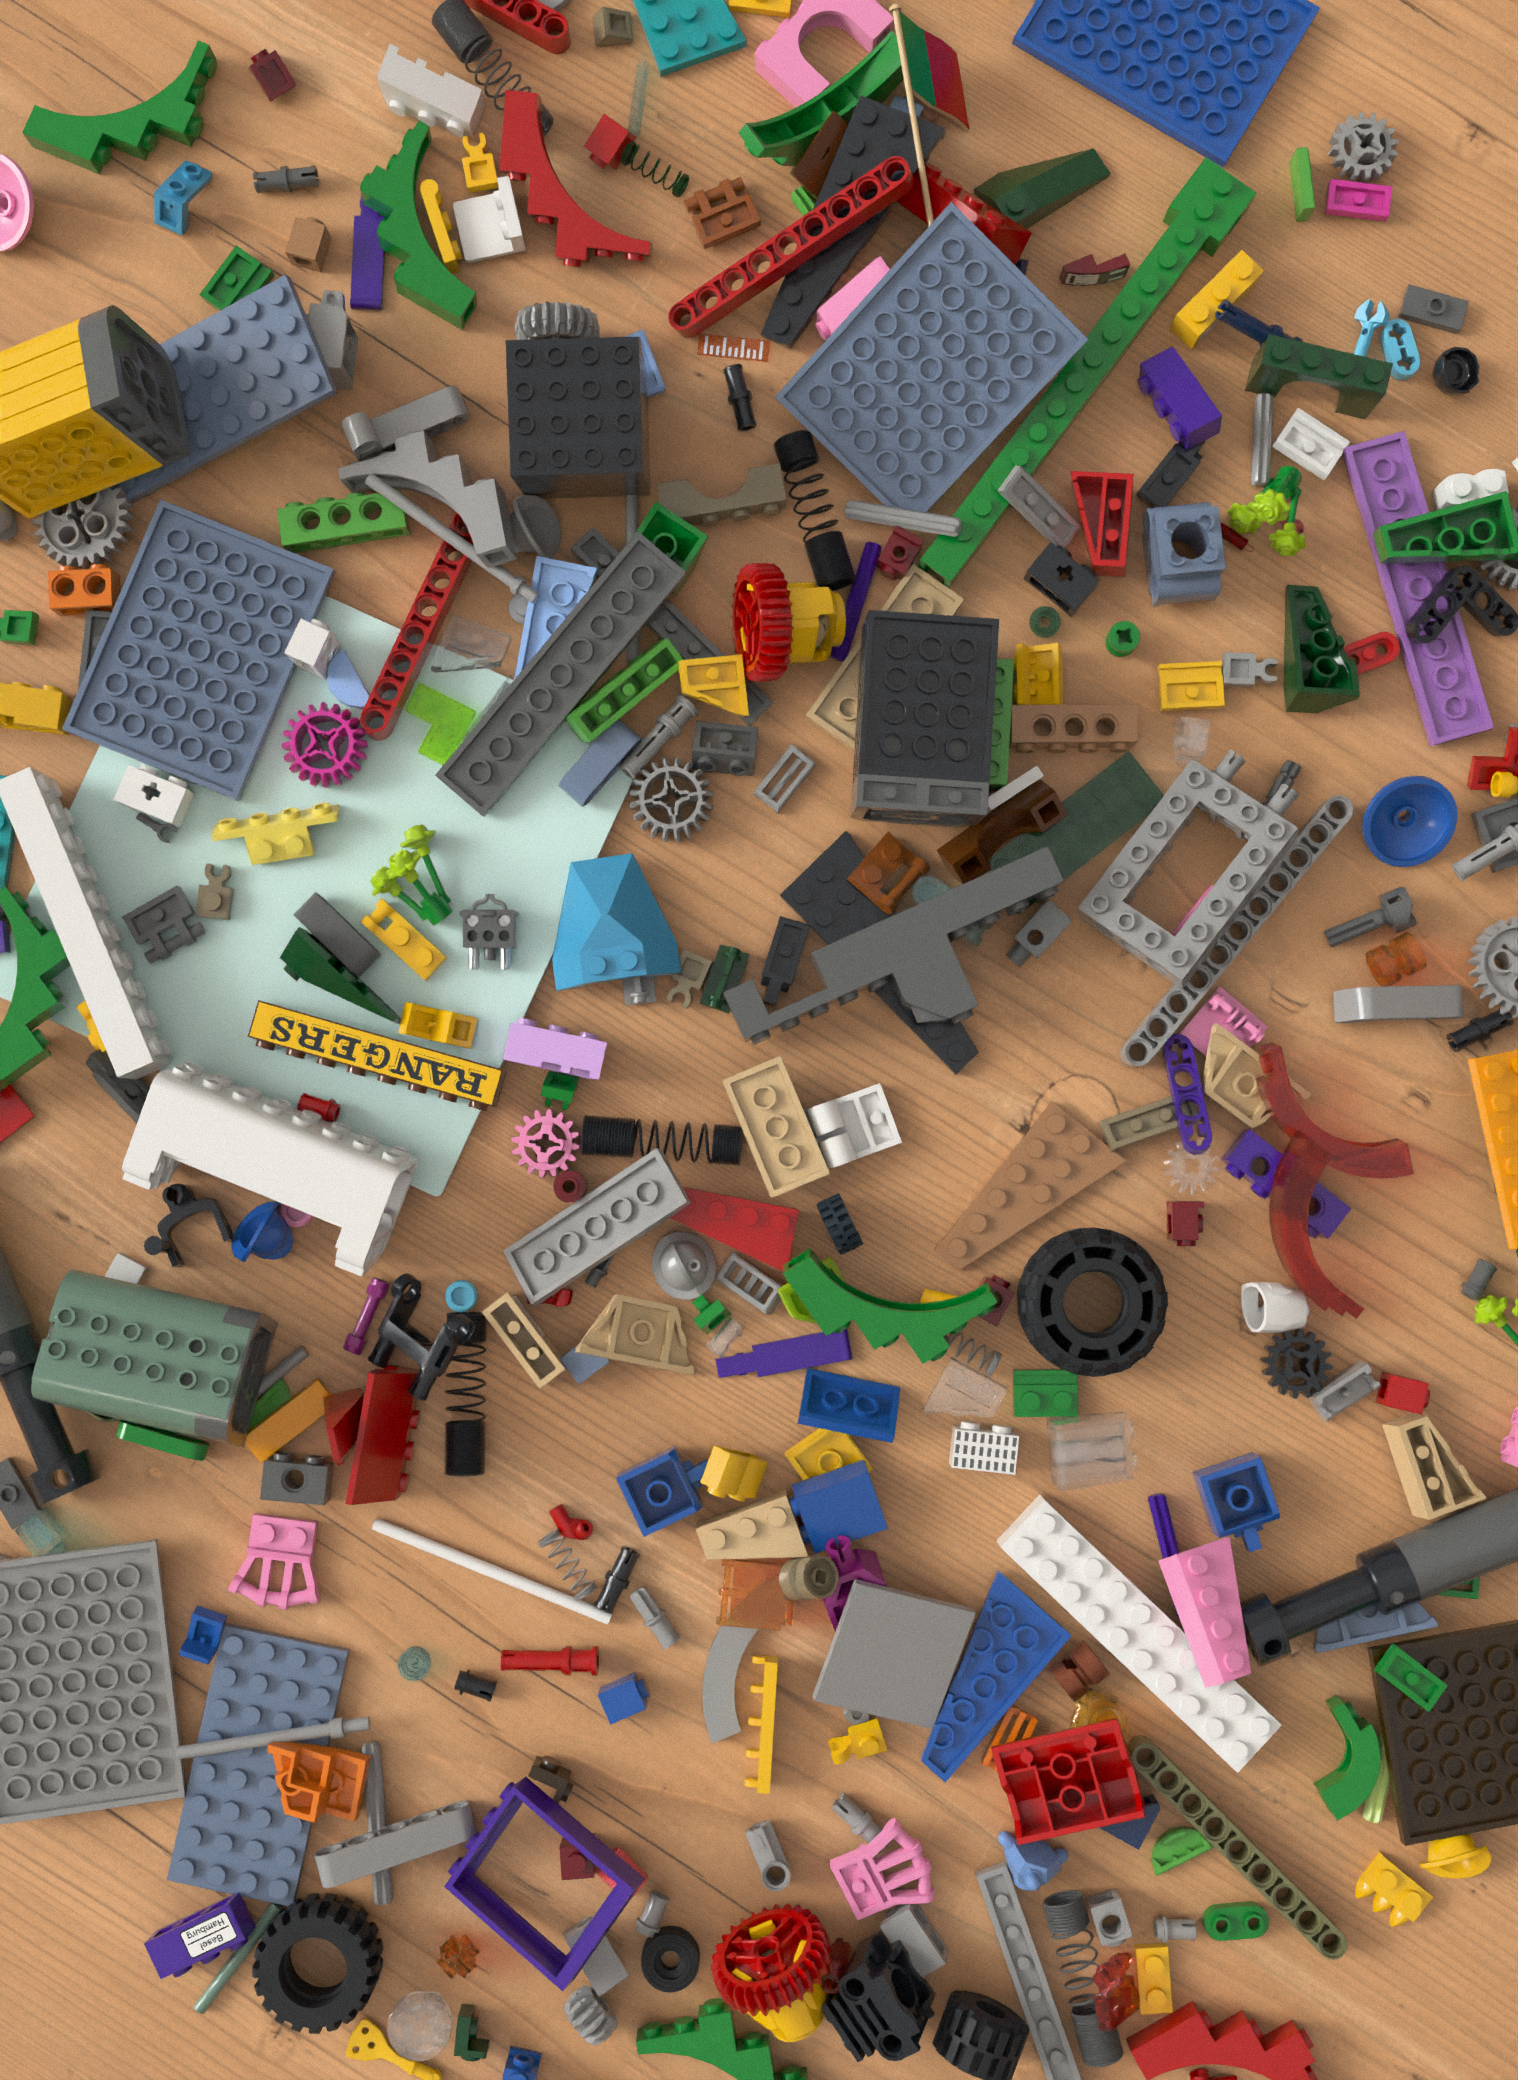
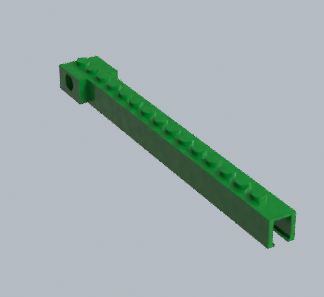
M1205 157L1169 205L1163 222L1169 226L1088 334V341L1067 362L952 516L961 519L962 529L959 536L953 537L939 534L920 559L918 566L920 569L927 573L931 568L945 578L942 584L950 589L1012 506L997 492L1015 466H1021L1033 478L1203 250L1211 257L1214 256L1249 209L1256 195L1255 191Z

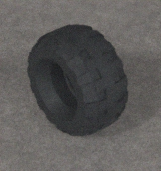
M1095 1227L1065 1231L1042 1244L1024 1267L1017 1290V1312L1020 1324L1027 1339L1036 1351L1047 1361L1062 1370L1090 1377L1120 1373L1133 1367L1132 1365L1141 1358H1145L1154 1348V1343L1163 1332L1166 1323V1309L1168 1307V1293L1165 1289L1164 1277L1149 1253L1137 1242L1123 1234ZM1086 1272H1101L1108 1275L1117 1283L1122 1293V1308L1117 1320L1109 1328L1100 1332H1085L1076 1328L1068 1320L1063 1307V1297L1067 1286L1075 1277Z

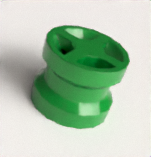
M1129 621L1116 623L1106 636L1105 645L1107 650L1116 657L1130 655L1140 641V632L1135 624Z

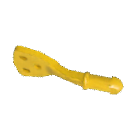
M367 2017L360 2020L350 2035L346 2049V2056L350 2059L370 2061L382 2058L395 2063L408 2072V2075H414L423 2080H442L443 2078L442 2073L437 2068L433 2069L418 2062L416 2058L412 2059L399 2054L389 2045L382 2029ZM367 2027L369 2030L364 2032L362 2029ZM374 2042L375 2045L371 2047L368 2043ZM358 2046L359 2050L354 2051L353 2047Z

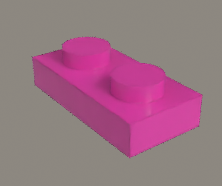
M1330 179L1327 187L1324 214L1386 222L1390 212L1392 186Z

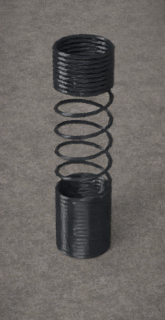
M801 430L788 433L775 441L774 450L780 463L781 471L787 472L784 476V481L794 485L789 491V497L799 500L793 507V511L799 515H804L798 522V527L803 530H809L803 537V542L805 543L804 547L814 573L813 576H815L814 579H816V585L828 587L831 591H836L855 582V571H853L854 568H852L853 565H851L852 562L842 532L829 531L816 535L806 541V537L811 532L834 526L839 520H829L815 527L801 526V522L807 516L826 512L832 509L834 505H823L810 512H798L796 510L797 505L802 501L821 497L827 494L829 489H820L804 497L792 496L791 492L798 485L818 481L825 474H814L799 482L787 480L789 473L806 469L817 464L820 460L811 432Z
M585 1115L581 1137L582 1155L620 1156L621 1158L630 1157L631 1159L639 1128L641 1156L644 1157L641 1120L637 1119L636 1122L634 1118L628 1119V1117L613 1118L609 1116ZM656 1119L653 1121L649 1144L645 1155H647L650 1152L654 1130L656 1136V1148L660 1149L658 1122ZM673 1121L670 1122L663 1150L664 1155L667 1151L672 1128L673 1153L675 1160L678 1162L682 1157L688 1131L690 1157L692 1162L695 1163L699 1156L705 1130L708 1163L740 1165L743 1131L741 1126H730L729 1124L714 1125L712 1157L710 1160L706 1123L701 1128L695 1158L692 1148L691 1124L689 1122L686 1123L680 1153L677 1158L675 1126Z
M452 1312L446 1314L447 1323L453 1316L463 1314L473 1321L475 1325L472 1336L462 1346L483 1349V1351L453 1356L451 1361L472 1363L483 1367L470 1371L448 1373L445 1376L479 1381L483 1384L469 1388L446 1390L445 1393L483 1399V1401L468 1405L446 1407L445 1410L473 1413L483 1417L477 1420H456L445 1423L446 1436L444 1441L446 1449L444 1450V1473L448 1476L459 1477L478 1476L485 1473L484 1457L486 1456V1449L484 1444L486 1443V1423L482 1420L486 1418V1415L463 1408L481 1405L486 1402V1399L483 1396L465 1393L464 1391L482 1388L486 1385V1382L479 1378L462 1375L480 1372L486 1368V1365L478 1361L459 1358L473 1357L486 1352L487 1349L485 1347L471 1343H484L487 1341L485 1339L487 1320L482 1312ZM462 1324L457 1328V1330L455 1331V1333L460 1329V1327L462 1326Z

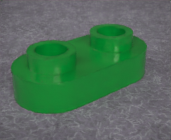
M1253 1901L1209 1906L1203 1913L1202 1923L1211 1938L1217 1941L1261 1937L1268 1929L1269 1918L1260 1904ZM1251 1918H1258L1255 1926L1248 1925V1921ZM1218 1921H1226L1225 1927L1222 1929L1216 1928Z

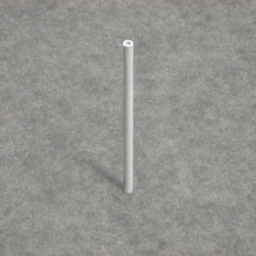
M376 1518L372 1526V1530L604 1624L608 1625L612 1614L606 1613L605 1609L600 1610L583 1600L576 1601V1598L382 1519Z

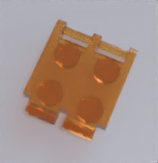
M722 1559V1566H725L723 1587L719 1588V1595L722 1596L720 1616L716 1618V1624L780 1631L781 1625H792L794 1601L783 1599L785 1594L782 1592L779 1584V1574L784 1564L741 1559ZM731 1567H733V1586L729 1588ZM728 1597H731L730 1617H726Z

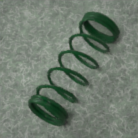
M634 141L629 142L622 152L621 164L627 166L631 163L633 171L641 168L644 178L652 174L654 184L663 180V189L666 191L673 187V196L680 197L689 183V175L685 173L681 176L682 171H680L674 183L670 187L665 188L664 183L666 175L671 169V164L667 167L663 177L655 182L654 174L661 158H658L653 170L649 174L644 175L643 169L645 162L649 158L650 151L647 152L642 164L634 169L633 160L640 145L636 146Z

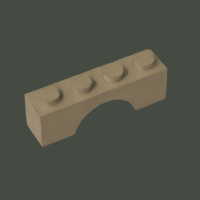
M780 463L749 468L747 479L743 486L736 493L725 498H710L700 494L693 488L688 479L657 484L660 505L691 525L714 526L724 519L732 518L733 521H743L749 519L750 515L763 513L764 516H773L781 513L782 509H786V494Z

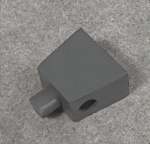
M1047 899L1016 933L1014 938L1018 942L1006 956L1018 967H1021L1032 954L1039 958L1072 920ZM1034 930H1039L1042 932L1043 937L1036 944L1031 943L1028 936Z

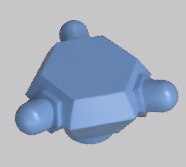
M1002 1831L998 1835V1841L1004 1847L1008 1868L1012 1873V1881L1020 1889L1026 1891L1038 1890L1040 1886L1048 1883L1061 1870V1864L1068 1860V1852L1064 1848L1054 1850L1046 1841L1039 1840L1018 1845L1016 1838L1010 1832Z

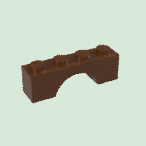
M1040 779L992 810L976 826H970L936 851L949 873L961 884H964L991 870V858L1003 843L1023 833H1043L1068 814L1056 791Z

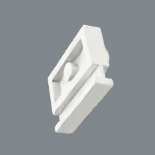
M1297 408L1272 447L1320 479L1325 480L1342 455L1343 449L1348 446L1350 441L1300 408Z

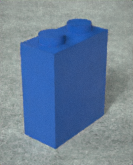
M864 1459L792 1484L794 1497L789 1498L795 1517L801 1515L804 1524L799 1526L805 1544L811 1543L815 1554L825 1551L826 1543L831 1538H834L836 1546H839L840 1543L837 1536H847L851 1542L888 1529Z

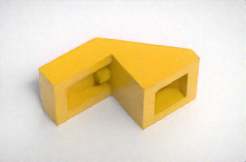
M405 1002L398 1033L471 1049L478 1018Z

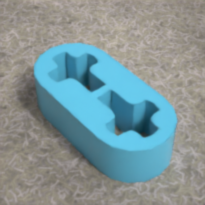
M1393 319L1382 329L1379 336L1386 362L1393 363L1391 376L1397 380H1407L1419 369L1420 356L1409 324L1402 319ZM1393 329L1395 333L1402 334L1398 342L1396 337L1389 336ZM1402 358L1404 362H1410L1411 364L1407 370L1404 366H1398Z

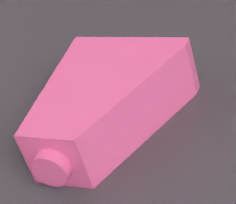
M881 256L870 263L817 310V323L815 327L824 340L829 338L890 270Z

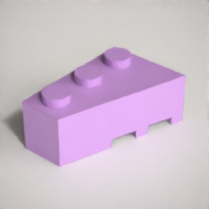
M518 1018L517 1023H510L502 1060L586 1079L599 1080L607 1042L598 1040L599 1035L580 1032V1036L567 1034L568 1028L549 1025L548 1030L536 1027L537 1021Z

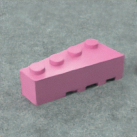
M1230 1536L1159 1560L1205 1688L1251 1674Z

